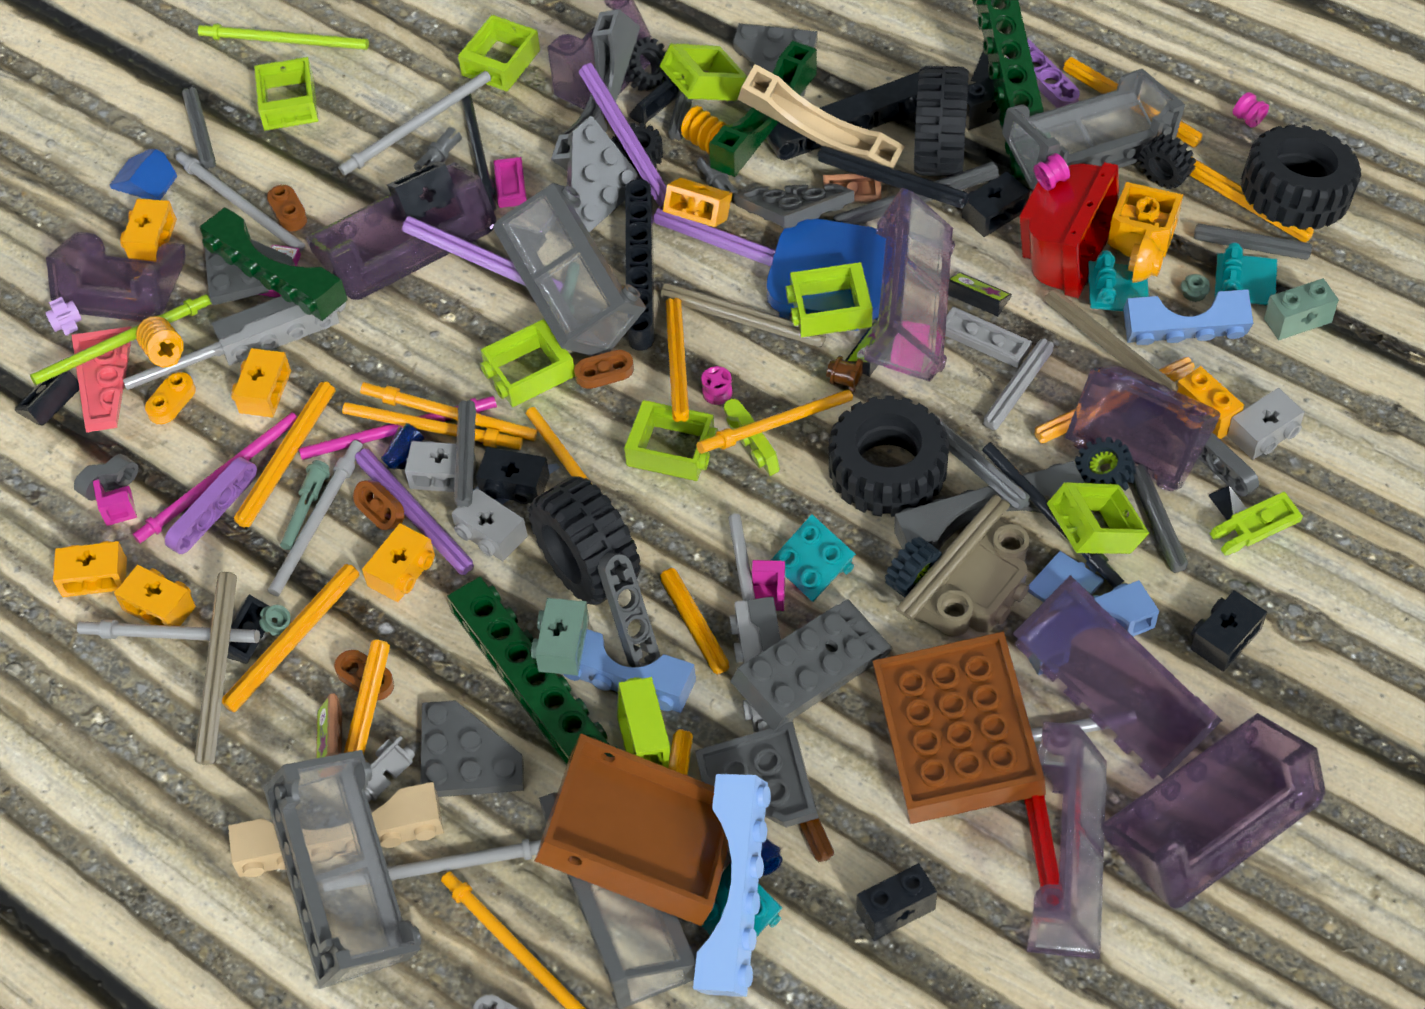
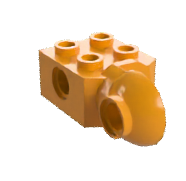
M1130 182L1125 183L1112 216L1108 244L1130 257L1128 271L1133 272L1132 283L1144 281L1151 275L1158 277L1163 257H1166L1178 224L1183 194Z

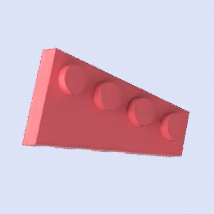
M132 326L73 334L71 336L74 354L131 329ZM131 342L76 367L86 432L117 428L124 390L122 379L126 378Z

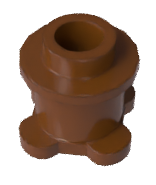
M840 355L836 360H831L826 373V377L830 378V384L835 385L838 383L848 386V390L854 394L857 384L862 377L863 359L858 358L856 364L843 360V357Z

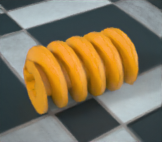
M696 105L685 115L681 126V134L686 140L691 141L692 144L710 154L709 142L722 126L727 124L722 121L719 122L716 116L711 117L710 112L703 111L701 106Z
M150 316L138 325L136 340L150 361L163 368L178 364L183 352V340L165 318Z

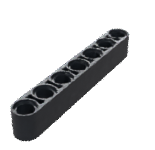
M919 72L828 104L819 109L852 125L868 130L916 113ZM780 122L766 137L767 142L780 160H789L822 147L817 142Z
M635 179L630 181L625 189L626 285H632L639 291L640 299L646 309L627 331V336L631 348L643 351L649 349L655 340L653 203L650 184L643 179ZM626 313V325L634 315Z

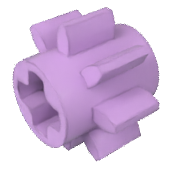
M60 297L49 302L51 310L45 312L54 332L62 329L66 336L77 331L76 323L81 321L82 318L73 300L65 303L63 298Z

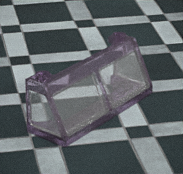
M901 188L877 223L876 234L886 238L879 318L872 327V333L875 334L876 339L871 346L867 345L865 347L864 360L930 382L938 372L943 371L947 361V356L944 355L951 255L955 247V241L952 240L953 227L914 192Z
M1043 721L1038 750L1043 774L1052 783V793L1063 794L1059 885H1045L1035 894L1030 929H1028L1027 952L1099 959L1101 954L1107 760L1079 725Z

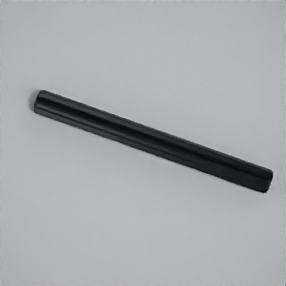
M822 146L817 153L818 161L960 209L964 208L969 201L968 193L827 146Z

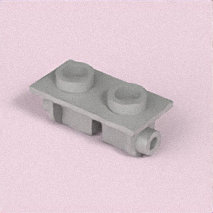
M401 736L394 743L388 739L374 753L378 758L371 764L372 779L368 781V786L365 789L368 802L370 800L375 801L391 784L383 775L385 771L396 779L413 763L414 752L407 746L403 749L399 746L403 739Z

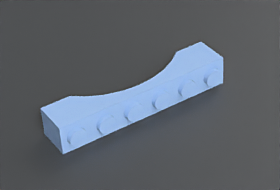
M716 774L712 809L720 820L728 839L732 871L728 901L721 919L710 938L699 949L696 956L693 989L706 995L747 997L748 987L751 986L753 980L750 960L751 951L755 949L757 941L754 920L755 914L759 912L760 896L757 893L758 880L762 877L764 870L761 849L762 843L765 842L767 837V825L764 821L765 809L769 806L771 799L768 783L757 775Z

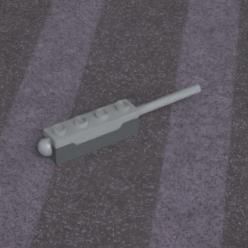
M282 296L212 322L211 324L218 342L181 356L178 364L164 368L155 366L122 380L126 389L129 390L213 356L225 355L229 366L242 362L244 359H247L251 348L271 351L279 346L340 323L337 312L340 313L345 309L346 302L321 321L312 314L307 315L295 303L285 301Z
M731 514L728 520L743 601L735 602V615H729L732 635L738 634L739 643H734L736 663L743 662L744 664L779 642L781 638L774 597L755 599L740 514ZM743 700L745 720H752L753 731L758 732L769 729V725L749 702Z

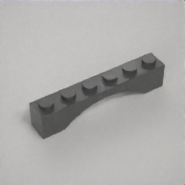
M620 9L600 12L592 34L595 68L615 102L621 91L624 76L641 27ZM592 94L579 119L558 137L551 160L566 171L570 161L568 134L591 115L605 133L607 132L609 123Z
M1074 461L1054 464L1041 471L1023 474L1048 501L1064 482L1084 483ZM990 486L977 490H967L960 495L947 499H936L930 504L917 508H906L900 513L895 514L894 533L902 550L905 549V544L907 542L911 543L915 537H922L940 550L943 544L957 530L973 520L993 495H997L1003 500L1005 499ZM1028 500L1030 502L1029 506L1023 507L1021 510H1017L1011 504L1007 511L1041 513L1030 500Z

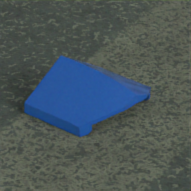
M149 149L128 159L111 182L110 187L111 189L141 198L161 200L178 176L163 152L157 149Z

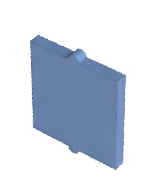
M1059 551L1029 584L1028 592L1044 602L1046 608L1051 607L1058 611L1064 607L1071 608L1083 603L1100 587L1104 579L1086 568L1085 563H1078L1062 551Z

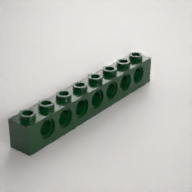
M972 0L973 5L977 6L978 10L977 24L979 30H982L984 37L983 51L984 54L988 55L989 59L988 74L989 78L993 79L995 86L994 101L996 104H999V123L1001 129L1004 126L1007 109L1015 107V105H1025L1030 111L1029 116L1043 113L1044 109L1019 0ZM1049 131L1041 133L1046 139L1050 138ZM1027 137L1014 141L1013 144L1033 180V167L1037 163L1040 144L1032 137ZM1005 140V151L1010 155L1012 163L1011 175L1028 190H1031Z
M479 576L447 595L454 617L566 766L580 734L610 745L606 740L608 736L602 725L598 721L593 723L588 717L589 711L580 698L575 700L570 694L571 688L562 674L557 676L555 673L539 672L537 661L531 656L532 635L527 629H520L517 625L518 619L509 606L503 607L500 603L501 597L492 584L487 586ZM501 636H507L504 639H497ZM520 658L525 659L521 662H514L515 660ZM537 681H542V682H543V683H541V684H539V685H531V684H533L534 682H537ZM552 705H561L559 708L556 709L549 708ZM572 728H579V729H580V730H578L577 732H574V733H568V732H567L569 729H572ZM604 753L606 756L614 757L610 753Z

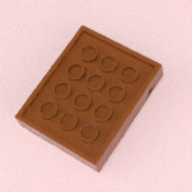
M1004 631L873 660L910 824L1028 799L1034 795H1046L1043 770Z
M580 734L571 752L534 861L702 926L713 909L729 848L723 826L712 809L715 786ZM604 753H610L614 757L606 756Z

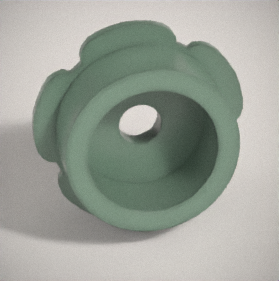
M1199 274L1186 276L1185 280L1181 282L1183 296L1193 302L1203 300L1210 292V282Z
M281 605L266 606L260 612L261 619L259 624L265 632H270L273 636H279L291 623L289 611ZM272 618H276L277 623H273Z

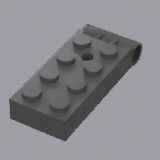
M847 599L739 666L730 682L775 732L872 667L873 660L885 658L893 648L853 603Z

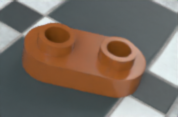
M288 185L273 187L267 194V200L279 225L290 232L302 229L307 223V215L294 189Z
M614 350L584 358L575 365V379L577 384L583 388H597L629 378L634 372V363L631 354L624 350Z
M364 480L356 485L353 493L356 507L379 529L394 530L399 523H403L404 508L402 504L383 485L375 480Z
M347 650L336 658L334 664L335 671L341 682L359 693L367 655L358 650ZM386 667L381 682L383 685L380 687L377 701L387 698L394 690L392 674ZM358 668L356 672L349 673V670Z

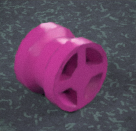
M1247 92L1235 104L1233 115L1239 119L1243 118L1246 125L1254 128L1266 117L1269 105L1264 101L1259 102L1256 95Z
M1057 153L1050 155L1048 161L1039 162L1033 167L1038 182L1048 191L1053 189L1057 182H1064L1070 178L1068 165Z
M720 366L706 369L701 377L703 398L710 404H724L732 396L730 372Z

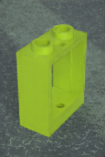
M491 15L458 55L462 76L473 79L482 72L487 71L491 76V80L486 84L508 92L540 51L538 31ZM496 41L519 48L507 64L485 56Z
M670 43L660 64L662 70L688 99L738 101L741 87L747 79V75L720 46Z
M308 57L254 66L258 110L264 131L319 122L314 77ZM299 83L306 84L307 96L268 101L267 89Z
M861 262L790 273L791 285H786V296L788 303L794 304V308H791L793 326H799L801 337L872 327L873 307ZM851 289L855 307L806 314L802 296Z
M545 319L481 349L483 362L480 363L482 372L487 379H493L497 394L501 399L506 398L512 408L575 377L572 356L566 349L560 347ZM541 348L552 364L510 384L499 367Z
M643 400L624 447L626 465L628 467L698 481L701 470L706 471L708 467L709 452L701 454L696 448L693 459L649 450L646 447L654 427L701 436L699 441L713 437L718 432V428L714 427V415L689 410V419L686 422H675L672 417V406Z
M1064 482L1047 502L1048 507L1076 553L1131 554L1149 534L1119 484ZM1091 511H1099L1110 529L1101 528Z
M634 677L625 682H619L617 720L625 751L668 768L670 744L652 677Z

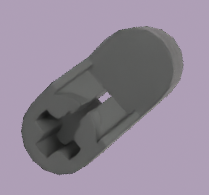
M124 454L115 455L106 464L88 465L76 477L74 490L90 501L96 500L93 486L94 480H100L105 492L128 486L138 474V465Z

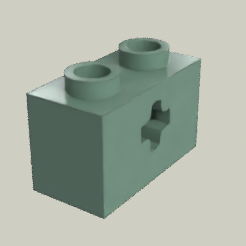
M1322 278L1270 296L1264 320L1276 338L1282 340L1332 323L1339 299L1325 279Z
M547 598L545 610H540L538 614L537 628L540 630L539 638L533 639L531 656L536 659L539 672L567 675L579 674L589 622L586 601Z

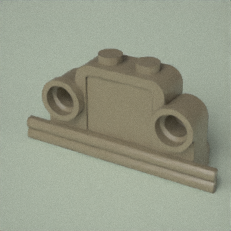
M993 495L896 607V611L911 621L914 619L920 623H928L945 635L952 637L963 635L969 627L984 633L992 630L997 623L1003 624L1010 614V607L1015 601L1021 602L1029 590V585L1026 584L1027 565L1025 563L1026 552L1029 547V535L1024 528L1014 524L1006 525L999 520L1010 507V504L999 496Z

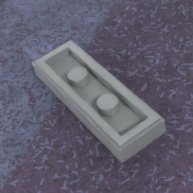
M954 306L938 326V333L1015 368L1019 367L1032 348V341Z

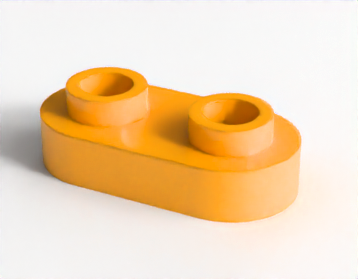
M184 372L171 374L147 400L145 411L151 422L155 424L171 422L194 396L196 387L189 374Z

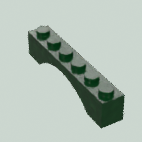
M792 40L779 56L773 74L780 77L791 89L801 95L817 74V49ZM751 108L737 122L723 125L709 142L710 168L736 177L778 124V121Z
M224 207L199 226L203 236L202 243L210 253L215 252L223 257L229 265L234 264L239 267L245 275L250 278H256L268 290L273 289L278 292L285 301L295 303L307 315L312 314L323 321L348 301L342 280L322 267L290 266L276 262L260 253L251 243V237L244 218Z

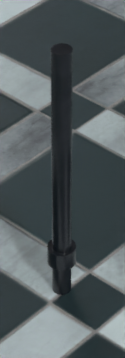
M471 94L461 99L479 179L477 184L480 197L483 198L485 210L491 213L496 210L494 199L496 190L494 182L489 176Z
M989 442L982 451L1006 476L1029 494V500L1067 539L1047 505L1048 500L992 442ZM1080 553L1087 560L1086 565L1094 573L1098 571L1113 588L1123 584L1124 580L1107 563L1109 559L1103 553Z

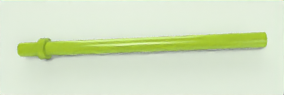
M221 24L198 26L199 36L213 37L214 40L232 38L367 50L369 47L368 39L229 28L222 27Z
M207 294L194 300L189 298L183 301V305L159 316L172 323L187 315L192 317L198 314L197 311L211 305V301ZM138 325L30 374L32 382L38 385L135 340Z

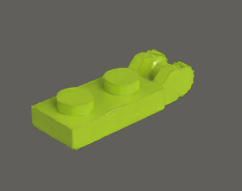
M731 398V400L725 401L723 408L725 414H727L726 420L732 430L755 422L739 400ZM763 433L740 440L744 447L749 445L753 450L751 451V456L758 468L764 467L769 476L779 472L780 467L776 451Z
M1281 492L1232 515L1231 519L1213 528L1210 536L1213 540H1218L1229 535L1233 530L1237 532L1239 536L1227 541L1221 548L1223 554L1227 556L1238 552L1245 545L1247 547L1301 522L1303 515L1286 492Z

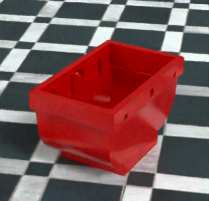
M1104 162L1102 166L1091 164L1069 165L1070 178L1064 182H1057L1053 189L1048 191L1039 182L1036 184L1019 216L1022 257L1031 259L1032 272L1037 280L1047 286L1064 290L1066 296L1080 297L1089 279L1088 261L1097 260L1109 239L1112 216L1119 201L1118 165Z

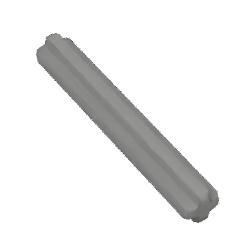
M1045 338L1038 341L984 416L983 424L985 427L991 430L999 428L1052 354L1054 344L1051 341H1047Z

